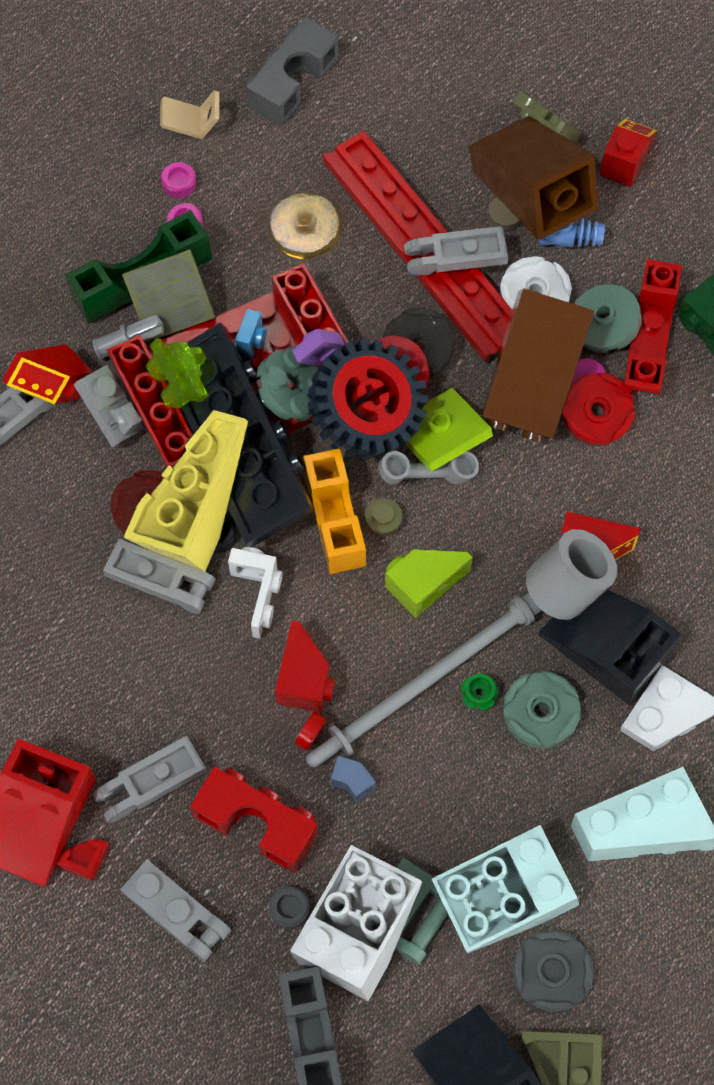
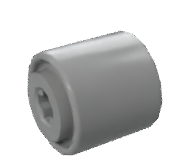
M572 529L560 536L530 566L526 573V586L532 600L547 615L557 619L570 620L580 615L613 585L617 578V564L612 552L597 536L585 530Z

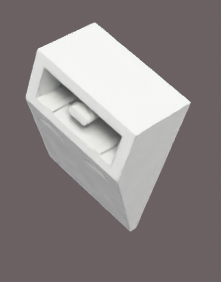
M351 845L290 952L299 965L306 969L319 966L321 977L369 1001L389 965L422 881Z

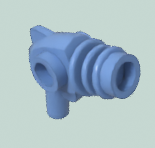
M581 218L580 225H577V221L538 240L539 245L552 244L558 248L573 247L575 240L578 239V247H581L582 240H585V246H588L589 240L592 241V247L603 245L605 224H598V221H595L594 227H592L591 221L588 220L587 226H584V218Z

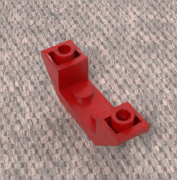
M651 259L646 260L638 298L641 308L642 325L637 336L630 342L623 388L654 394L661 393L666 364L665 355L682 265Z

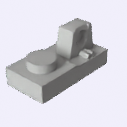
M107 365L73 384L111 447L144 429L141 417L137 414L132 402H128L126 399V395Z

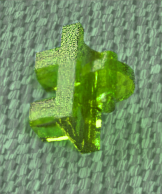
M156 339L150 345L154 356L146 364L150 375L156 380H168L169 385L161 394L166 406L180 408L189 401L202 402L209 396L200 379L202 375L200 366L206 360L202 348H189L187 342L165 344L161 339Z

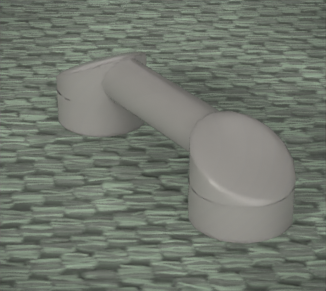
M391 451L380 459L378 469L382 479L390 485H396L404 478H445L452 484H463L471 480L478 473L479 462L474 454L467 451L430 472L423 463H410L403 453Z

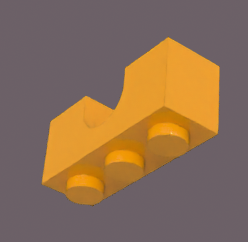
M340 448L303 456L306 467L304 471L311 502L315 508L314 514L329 574L366 567V548L358 516L354 515L349 482Z

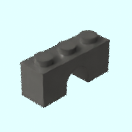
M306 17L296 27L290 28L281 46L277 50H272L262 69L258 73L252 74L248 79L245 87L248 107L282 126L301 103L300 82L290 76L298 72H306L320 79L339 56L338 35Z
M319 966L278 974L298 1084L342 1085Z

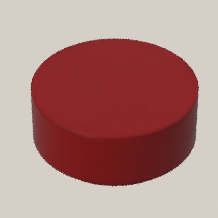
M314 711L303 726L294 744L304 751H309L327 722L326 717Z

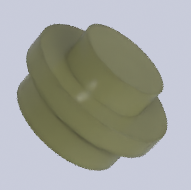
M377 499L370 503L365 511L366 525L376 534H391L401 525V508L390 499Z

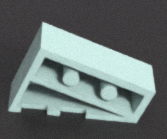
M684 767L575 813L571 824L573 832L588 861L631 858L644 854L663 853L664 855L675 854L677 851L699 849L700 851H708L714 849V825Z

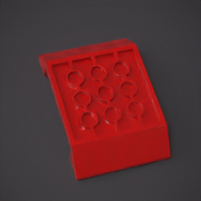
M304 263L273 276V292L220 314L213 319L202 322L146 347L141 335H138L107 349L166 467H174L186 452L185 445L194 434L159 361L161 358L220 322L227 328L236 347L235 339L247 309L261 312L263 327L267 328L265 343L262 349L256 348L252 359L257 369L261 362L273 352L287 349L290 346L297 347L303 342V337L307 333L316 329L340 333L344 343H349ZM261 378L256 381L259 389L262 387ZM290 381L289 388L291 390L296 389L294 383ZM347 386L345 390L346 401L351 393L350 388ZM271 411L275 422L281 420L289 433L312 423L311 419L315 416L314 414L305 421L297 422L299 419L291 417L285 420Z

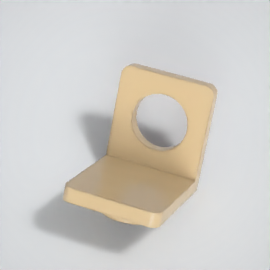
M214 90L200 107L168 97L161 99L160 126L164 129L203 139L219 120L218 91ZM212 106L211 114H210V117H209V119H208V113H209L210 107Z

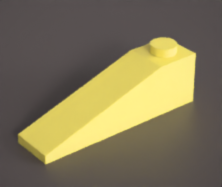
M213 410L185 445L186 452L173 468L171 466L166 468L162 473L164 477L162 482L151 495L146 493L138 503L124 538L150 551L205 572L221 535L248 421L241 417Z

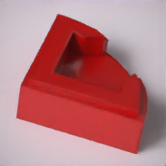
M88 840L65 850L55 864L58 868L94 881L110 845L103 840Z

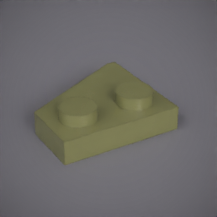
M521 90L513 100V103L521 108L518 113L521 117L529 116L574 143L583 134L582 131Z

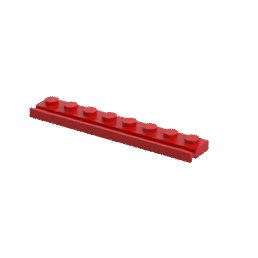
M364 130L336 146L335 151L330 154L327 152L323 154L325 166L406 265L413 259L434 256L433 251L424 256H408L405 253L404 245L410 239L432 237V234L446 233L448 231ZM478 268L443 272L435 270L429 275H415L485 363L493 355L499 354L512 309Z

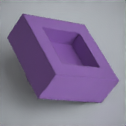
M316 329L307 333L303 337V342L295 347L292 352L298 363L320 367L332 352L338 348L341 349L345 343L340 333Z

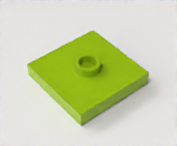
M450 388L429 400L422 410L427 412L425 419L419 423L422 426L405 445L432 472L491 438L493 434L491 427L453 388Z

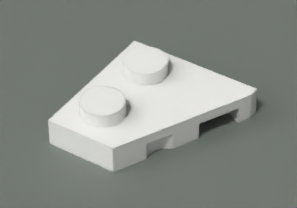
M662 665L623 723L620 731L648 749L655 751L668 744L671 739L695 729L696 725L713 717L714 697Z

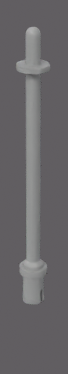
M529 592L521 598L516 596L510 600L507 613L343 730H340L335 725H331L328 730L332 737L307 755V764L311 767H317L340 750L346 756H350L353 754L351 742L516 624L529 625L534 622V616L542 610L532 600Z

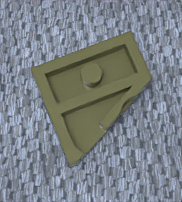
M522 1031L523 1042L542 1085H602V1035Z

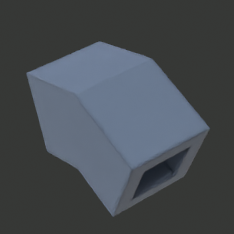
M340 756L337 757L331 776L332 786L347 790L356 803L376 789L375 780L362 763Z

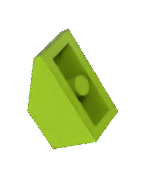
M413 549L405 557L403 555L397 556L387 566L385 587L417 618L471 572L473 557L468 552Z

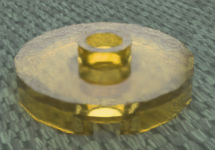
M299 193L281 200L275 207L270 219L272 238L275 240L279 250L290 257L308 259L313 258V255L319 253L322 255L332 248L338 239L340 222L338 212L330 201L317 194ZM301 221H309V222H310L309 224H306V225L300 224Z

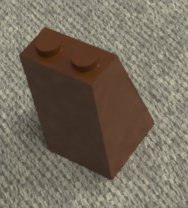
M529 116L469 145L472 170L475 175L538 240L599 209L594 155Z
M525 288L518 291L481 412L482 417L488 418L487 424L490 427L505 432L508 431L509 425L524 429L521 437L543 443L544 436L554 438L595 310Z

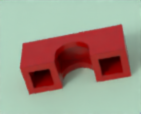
M214 766L190 805L192 816L226 836L234 823L240 818L246 816L260 818L267 825V831L259 843L260 854L295 874L319 833L318 823L314 821L315 816L300 806L295 805L291 809L280 803L281 798L265 787H260L257 790L247 785V779L233 769L226 768L224 772Z

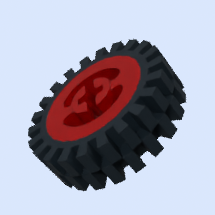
M362 339L355 345L353 342H349L341 349H336L313 375L311 380L313 384L308 390V396L312 397V400L308 403V410L315 413V416L311 419L314 427L320 425L323 429L319 434L323 440L329 437L334 441L330 446L331 448L338 449L342 447L346 449L344 455L351 458L355 454H360L361 460H368L371 456H375V459H378L388 452L397 451L418 432L422 426L419 423L426 416L427 411L422 409L428 403V395H422L421 393L426 388L425 381H417L416 376L420 373L419 368L416 365L410 369L406 363L411 358L406 353L398 357L396 355L398 348L392 344L387 349L382 348L384 341L375 340L369 345L368 339ZM346 386L351 390L347 401L345 396ZM381 388L385 390L386 393L380 395L374 402L367 401L361 404L354 412L349 408L362 397L366 399L376 394ZM388 401L390 406L389 413H387L385 410V406L387 405Z

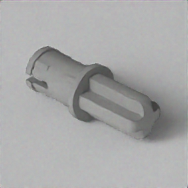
M158 315L150 316L129 326L124 323L121 324L119 330L93 339V348L98 358L103 361L110 357L107 349L138 335H141L144 342L152 340L164 334V325Z

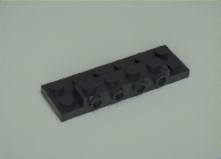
M221 322L159 360L193 434L196 433L213 410L241 417L248 421L228 502V508L246 545L253 547L315 510L303 486L305 481L301 472L306 470L305 464L295 450L290 452L286 441L290 440L291 436L281 420L275 422L271 410L260 396L256 381L261 378V375L257 378L258 369L252 360L245 361L240 357L227 328Z

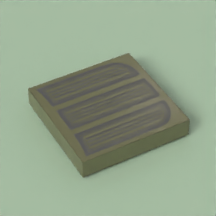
M191 249L122 274L139 320L158 315L163 322L164 334L152 340L216 317Z

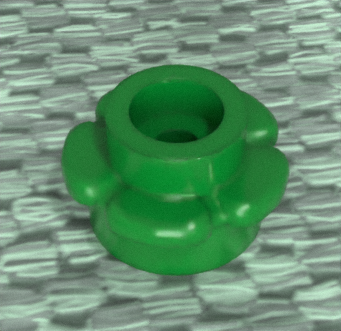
M474 674L465 679L461 685V693L464 695L462 700L471 709L487 710L494 705V699L499 695V688L488 675ZM479 689L483 691L481 696L476 694V691Z

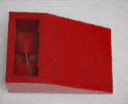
M17 739L0 773L1 870L44 888L46 887L56 866L55 863L60 857L96 782L89 766L22 739Z

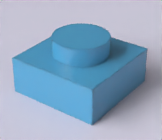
M247 309L236 336L237 351L240 357L252 360L256 348L262 349L265 343L267 328L263 327L261 312Z

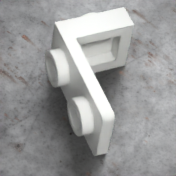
M244 547L242 550L232 548L228 560L230 575L262 582L251 622L253 637L260 639L263 627L270 628L274 606L269 604L272 593H279L283 572L278 571L275 556L265 555L261 550L252 547Z

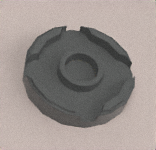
M557 930L542 931L529 937L516 952L512 966L514 987L521 999L533 1009L548 1014L568 1012L581 1004L591 989L594 976L592 959L586 948L572 935Z

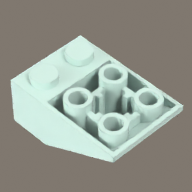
M541 825L432 878L467 953L543 924L579 906L578 898Z

